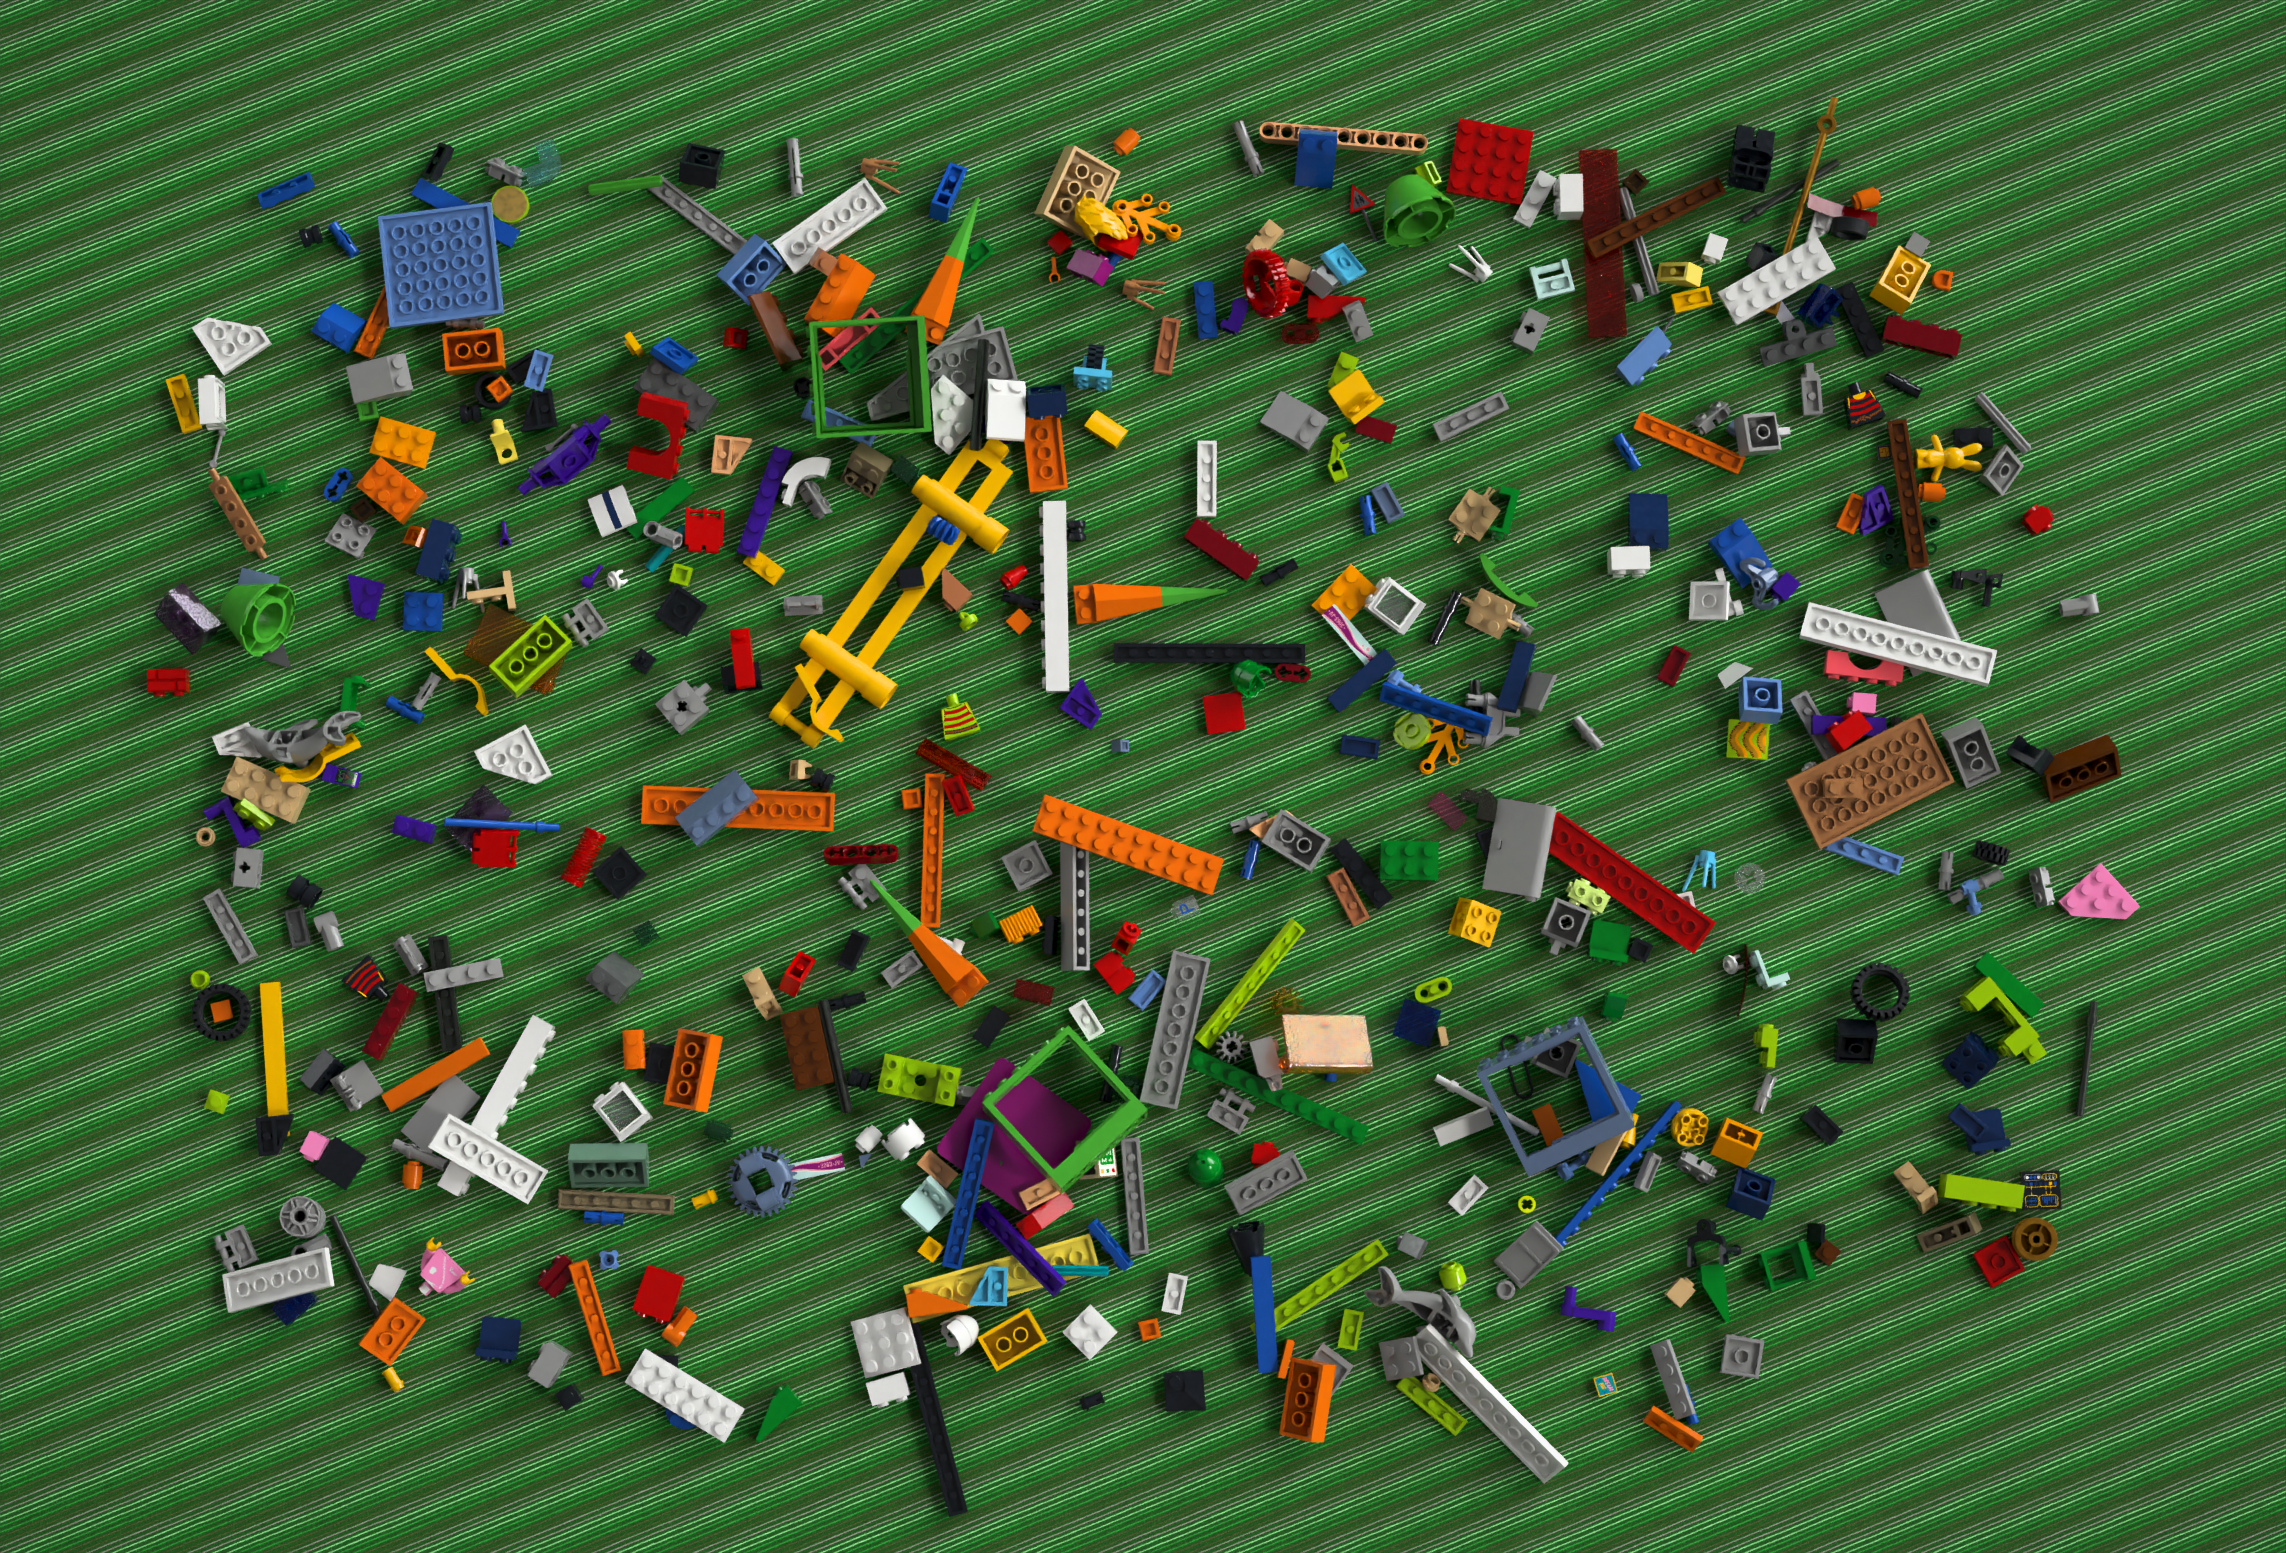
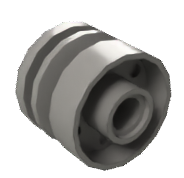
M306 1196L290 1198L280 1210L279 1219L282 1228L299 1239L316 1237L322 1232L326 1224L324 1208L318 1202ZM305 1214V1219L301 1222V1216Z

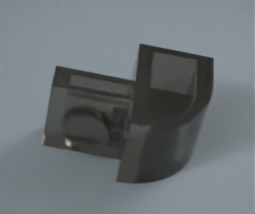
M1482 788L1480 795H1476L1477 791L1465 789V792L1460 793L1459 801L1477 804L1474 820L1488 823L1495 822L1497 801L1490 791Z

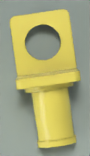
M493 420L491 425L494 434L490 435V439L496 449L499 463L503 465L518 460L514 441L509 431L505 430L503 420ZM506 449L512 451V455L509 458L502 457V452Z

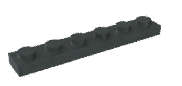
M448 935L428 937L432 971L452 967ZM455 987L436 990L435 998L442 1052L459 1050L462 1048Z

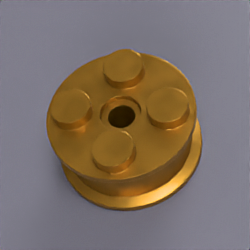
M2026 1218L2014 1227L2011 1242L2015 1252L2022 1258L2040 1261L2053 1254L2057 1247L2058 1237L2056 1230L2048 1221L2041 1218ZM2034 1236L2037 1238L2035 1243L2033 1242Z

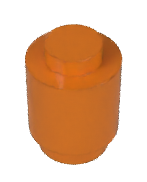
M1129 128L1113 142V149L1118 155L1121 156L1123 154L1127 156L1141 138L1132 128Z
M1871 187L1855 192V195L1851 196L1853 207L1855 210H1864L1879 205L1881 200L1879 190Z
M1923 482V484H1918V497L1922 501L1941 502V499H1945L1946 488L1942 487V483Z
M408 1160V1164L403 1165L402 1183H404V1188L419 1189V1185L422 1184L423 1165H419V1161Z

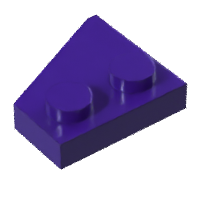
M1882 485L1870 489L1863 495L1859 533L1863 536L1894 520Z
M348 574L355 616L375 621L385 584Z
M1080 678L1060 706V709L1092 730L1102 716V713L1084 680Z

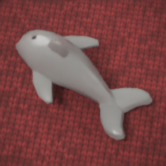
M356 711L339 712L331 716L321 727L311 730L309 729L318 723L317 719H306L293 724L287 729L278 731L246 727L244 733L253 741L257 752L264 757L276 762L293 763L298 768L303 769L309 765L308 760L317 755L328 742L338 746L344 745L346 737L342 734L341 729L359 721L361 714Z
M1381 1266L1378 1268L1381 1289H1367L1364 1291L1365 1296L1371 1303L1378 1307H1385L1394 1303L1406 1307L1421 1317L1427 1324L1430 1323L1445 1339L1453 1342L1467 1358L1473 1356L1472 1346L1477 1335L1475 1324L1461 1307L1457 1295L1450 1296L1444 1289L1439 1290L1441 1295L1424 1291H1402L1398 1280L1388 1267ZM1427 1325L1416 1327V1331L1419 1333Z

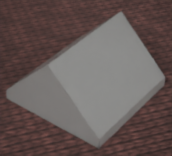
M2004 445L1995 454L1978 480L1997 494L2003 496L2024 465L2007 445Z

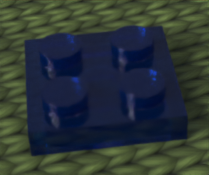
M1405 998L1392 1035L1429 1048L1441 1011Z

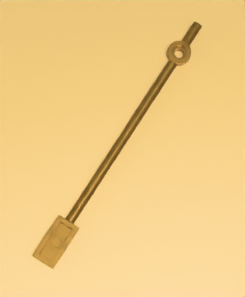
M1831 97L1826 115L1820 117L1816 127L1820 133L1782 256L1792 249L1827 135L1833 133L1836 128V120L1833 117L1838 102L1836 97ZM1823 123H1827L1829 128L1825 129ZM1781 301L1762 312L1777 316Z

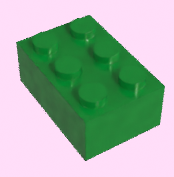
M1381 840L1379 880L1437 882L1439 842Z

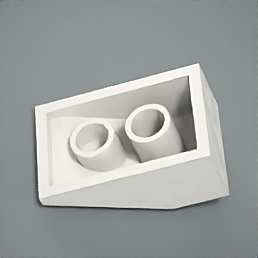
M987 379L984 405L986 439L1024 442L1026 414L1025 382Z

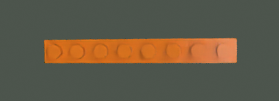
M925 773L921 923L926 927L940 928L944 787L942 781L945 780V774Z

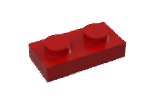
M961 774L942 781L956 817L974 811L975 807Z

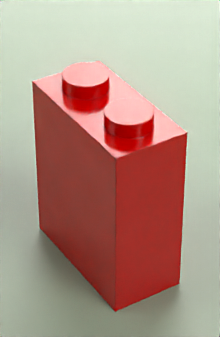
M647 1265L632 1310L637 1311L636 1315L647 1318V1315L655 1317L654 1321L665 1324L666 1321L671 1322L686 1277Z

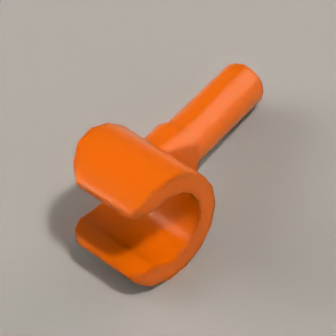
M1051 257L1052 273L1049 276V280L1052 283V275H1057L1059 282L1060 275L1057 273L1056 257Z

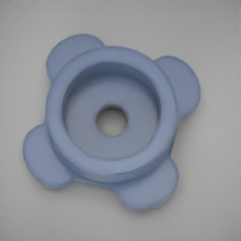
M616 1250L612 1252L601 1251L599 1254L601 1257L600 1268L602 1270L607 1268L617 1269L619 1267L617 1262L618 1252Z

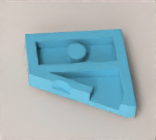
M988 1266L969 1305L1007 1306L1008 1267Z

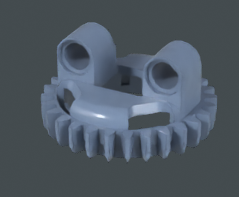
M760 1146V1151L753 1147V1153L746 1149V1156L740 1153L741 1160H733L737 1164L736 1167L730 1166L734 1172L727 1174L732 1177V1180L727 1181L728 1184H732V1187L727 1190L734 1192L730 1198H737L734 1204L741 1203L740 1210L747 1208L746 1214L754 1211V1217L758 1215V1212H760L761 1217H765V1212L772 1216V1210L778 1214L780 1213L779 1207L785 1210L784 1203L791 1204L788 1198L795 1197L791 1191L798 1189L793 1186V1183L798 1182L797 1179H793L797 1172L791 1171L795 1165H788L791 1159L784 1160L785 1153L777 1155L779 1149L771 1152V1146H768L766 1151H764V1146ZM762 1155H765V1157H769V1158H772V1159H774V1160L777 1159V1161H771V1160H769V1159H765V1158L762 1157ZM766 1168L775 1187L756 1195L748 1176ZM787 1181H789V1185L786 1186V1190H785V1192H784L785 1196L782 1197V1191H783V1189H784V1184H785Z

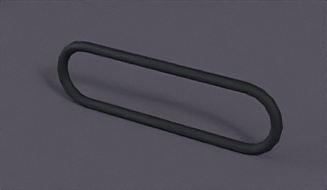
M1514 1034L1505 1035L1501 1040L1502 1050H1505L1504 1040L1507 1037H1514L1517 1043L1520 1042L1519 1038ZM1525 1060L1523 1061V1064L1531 1087V1092L1527 1096H1521L1518 1093L1514 1077L1511 1071L1510 1065L1507 1066L1514 1091L1516 1095L1521 1099L1530 1098L1534 1092L1533 1084Z

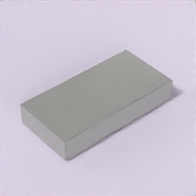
M1647 1151L1633 1187L1646 1193L1649 1191L1662 1157Z

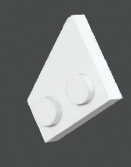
M249 722L212 737L219 755L263 757V755L257 752L253 741L244 733L246 727H251Z

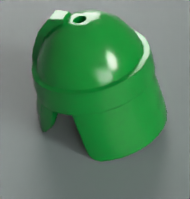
M1251 660L1237 663L1232 668L1230 680L1234 689L1247 699L1256 698L1260 690L1266 688L1265 682L1259 677L1260 673L1270 675L1272 672L1268 667L1259 665Z
M1197 1149L1188 1160L1189 1175L1198 1187L1212 1188L1223 1179L1224 1166L1220 1157L1214 1151Z

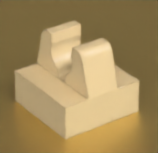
M790 760L789 780L810 778L811 775L805 774V768H809L812 765L806 762V760Z

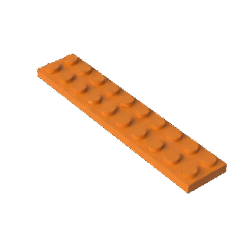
M643 785L641 824L681 826L675 817L711 788ZM752 790L759 800L724 827L834 832L835 793Z
M1048 795L1043 796L1032 832L1210 896L1213 895L1224 861L1220 857Z

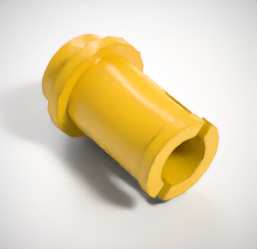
M708 1189L706 1193L692 1198L696 1210L707 1204H714L718 1200L714 1189L711 1191Z
M393 1367L388 1368L382 1373L391 1386L390 1390H393L394 1393L405 1387L403 1385L404 1381L399 1379Z

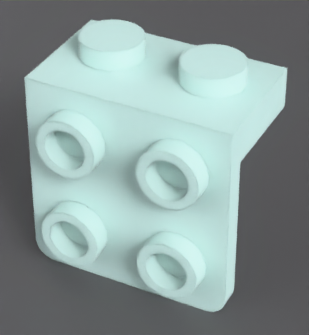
M1759 950L1750 953L1749 962L1751 967L1756 969L1758 975L1755 978L1759 987L1762 986L1763 989L1772 987L1775 990L1787 985L1785 981L1790 980L1788 972L1769 979Z
M929 1175L918 1189L901 1205V1209L925 1232H930L954 1207L957 1200Z

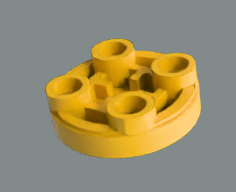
M1683 1109L1672 1120L1671 1135L1682 1146L1701 1145L1708 1131L1709 1119L1698 1109Z

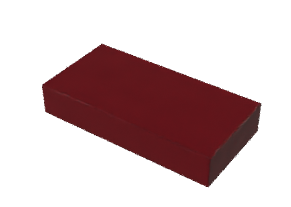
M1366 416L1358 422L1355 433L1391 444L1397 425Z
M1673 645L1656 679L1673 688L1691 653Z

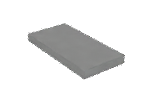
M454 1075L437 1088L401 1129V1132L419 1148L433 1154L434 1150L430 1149L428 1144L447 1113L462 1120L482 1097L457 1075Z
M1290 1150L1224 1187L1240 1216L1307 1180V1177L1294 1151Z

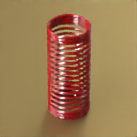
M587 826L583 830L585 834L582 833L583 837H580L582 840H578L580 843H577L578 846H575L577 849H574L575 852H572L573 855H570L572 858H569L570 861H567L568 864L566 866L568 868L565 867L564 873H561L562 875L560 876L561 879L579 888H582L584 885L583 881H586L585 878L587 876L585 874H589L586 871L590 872L588 868H592L590 865H594L591 862H595L593 859H597L595 856H598V854L595 852L600 853L598 850H601L600 847H603L600 843L605 844L604 842L607 836Z

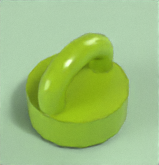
M959 613V618L961 619L959 626L963 631L969 630L978 622L975 614Z

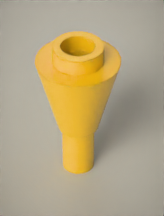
M1632 1113L1634 1128L1627 1131L1620 1144L1621 1148L1627 1150L1635 1147V1126L1639 1115Z

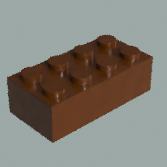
M818 1006L780 1014L796 1090L799 1091L835 1083Z

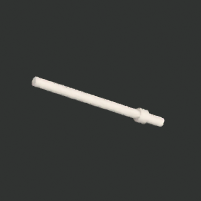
M1437 1074L1434 1081L1445 1086L1448 1091L1453 1094L1456 1092L1481 1107L1487 1106L1490 1112L1497 1115L1492 1103L1459 1086V1083L1456 1081H1450ZM1506 1112L1512 1124L1537 1136L1539 1133L1538 1128Z

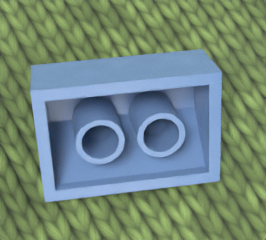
M754 234L716 276L749 306L750 301L747 296L761 293L787 264L765 240Z
M1656 326L1616 367L1615 373L1630 387L1634 384L1638 386L1645 379L1643 375L1647 371L1651 373L1657 367V360L1660 357L1664 359L1671 352L1669 348L1672 343L1661 329Z

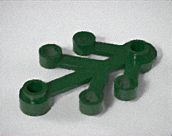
M1931 515L1926 518L1923 525L1924 535L1929 531L1935 532L1939 529L1941 522L1937 516ZM1901 518L1900 545L1894 550V537L1897 534V529L1894 526H1888L1885 530L1886 550L1882 551L1879 556V562L1885 568H1893L1896 564H1908L1906 556H1899L1906 551ZM1935 520L1936 525H1931L1929 521ZM1889 529L1894 530V534L1889 535L1887 531ZM1930 542L1926 545L1927 554H1935L1937 550L1935 543ZM1927 547H1934V551H1928ZM1887 555H1890L1892 557V560L1887 561L1885 557Z

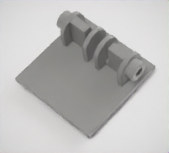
M342 513L324 542L331 547L334 546L340 549V551L354 556L356 559H362L365 553L364 549L377 529L365 523L362 524L359 520Z
M364 1060L330 1079L350 1112L353 1110L357 1111L363 1104L384 1092Z

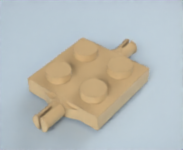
M1488 487L1484 495H1479L1473 490L1468 489L1448 518V521L1455 525L1458 530L1452 539L1454 542L1456 541L1459 544L1464 535L1472 537L1477 542L1481 540L1501 511L1489 500L1495 492L1494 489Z
M1484 588L1480 589L1474 600L1463 596V600L1460 601L1461 604L1470 607L1465 623L1497 639L1501 638L1507 627L1516 631L1520 629L1518 627H1521V624L1511 620L1516 604Z

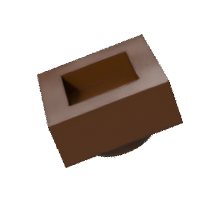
M1825 1239V1242L1821 1243L1813 1254L1827 1266H1830L1841 1251Z

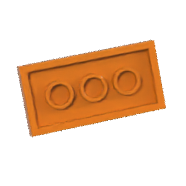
M1053 415L1045 416V419L1042 420L1025 417L1024 443L1030 494L1068 489L1060 418H1053Z

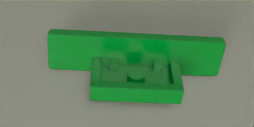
M263 466L227 476L243 503L252 497H265L267 493H281L288 488L289 484L287 479L269 484ZM215 498L212 503L213 507L221 508L220 504Z

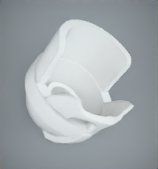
M955 1315L940 1323L942 1325L941 1334L947 1340L946 1346H958L955 1356L961 1355L967 1348L976 1343L979 1326L974 1318L968 1315ZM949 1331L951 1332L953 1338H950L948 1336Z

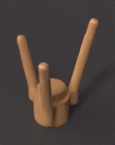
M874 158L863 159L860 172L865 173V178L875 181L896 194H900V191L873 176V174H877L878 169L897 172L896 168L879 164L899 165L898 161Z
M1125 280L1122 294L1127 295V299L1133 300L1150 310H1154V307L1134 297V295L1138 296L1139 291L1165 294L1162 290L1141 286L1165 285L1164 281Z

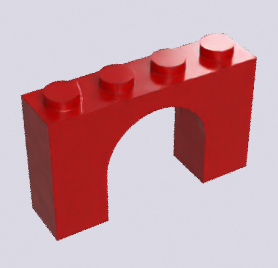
M644 392L639 399L637 415L662 422L670 433L669 447L660 451L633 446L629 451L626 468L671 480L674 474L677 475L680 464L677 463V459L683 451V446L680 444L681 439L685 438L687 428L684 427L685 421H688L690 415L688 403Z

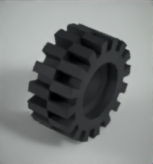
M1977 840L1972 856L1988 863L2006 866L2010 850L1993 843Z

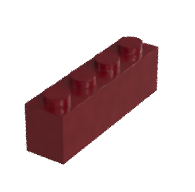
M1891 315V317L1888 316L1885 319L1880 338L1881 342L1953 360L1957 357L1962 334L1958 333L1957 330L1951 328L1946 330L1939 329V326L1935 324L1923 325L1920 324V321L1914 319L1909 321L1902 320V317L1898 315Z
M1197 518L1184 535V540L1241 580L1247 582L1259 565L1258 556L1251 551L1245 552L1240 543L1235 540L1232 542L1226 538L1227 535L1221 530L1215 531L1210 527L1211 524L1203 518L1199 520Z
M402 983L398 984L362 1052L383 1061L420 994L419 992Z

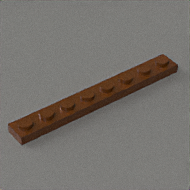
M1717 176L1586 241L1585 244L1593 259L1599 258L1725 195L1727 192Z
M1907 419L1887 421L1909 570L1928 568L1929 562Z

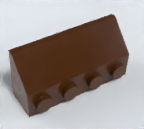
M770 291L747 296L782 372L803 363L801 357L804 356L800 345L796 347L793 341L796 339L792 328L788 330L785 324L788 320L784 311L780 313L777 307L780 303L776 294L772 296Z
M2108 734L2053 755L2054 760L2039 778L2049 802L2053 803L2122 776L2118 749Z

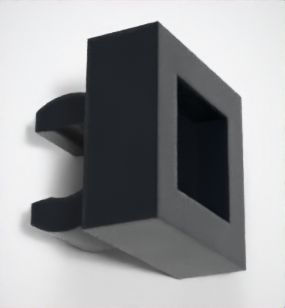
M640 648L630 664L647 675L657 659Z

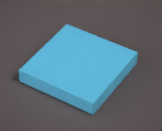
M1344 243L1337 245L1320 256L1343 286L1367 272Z

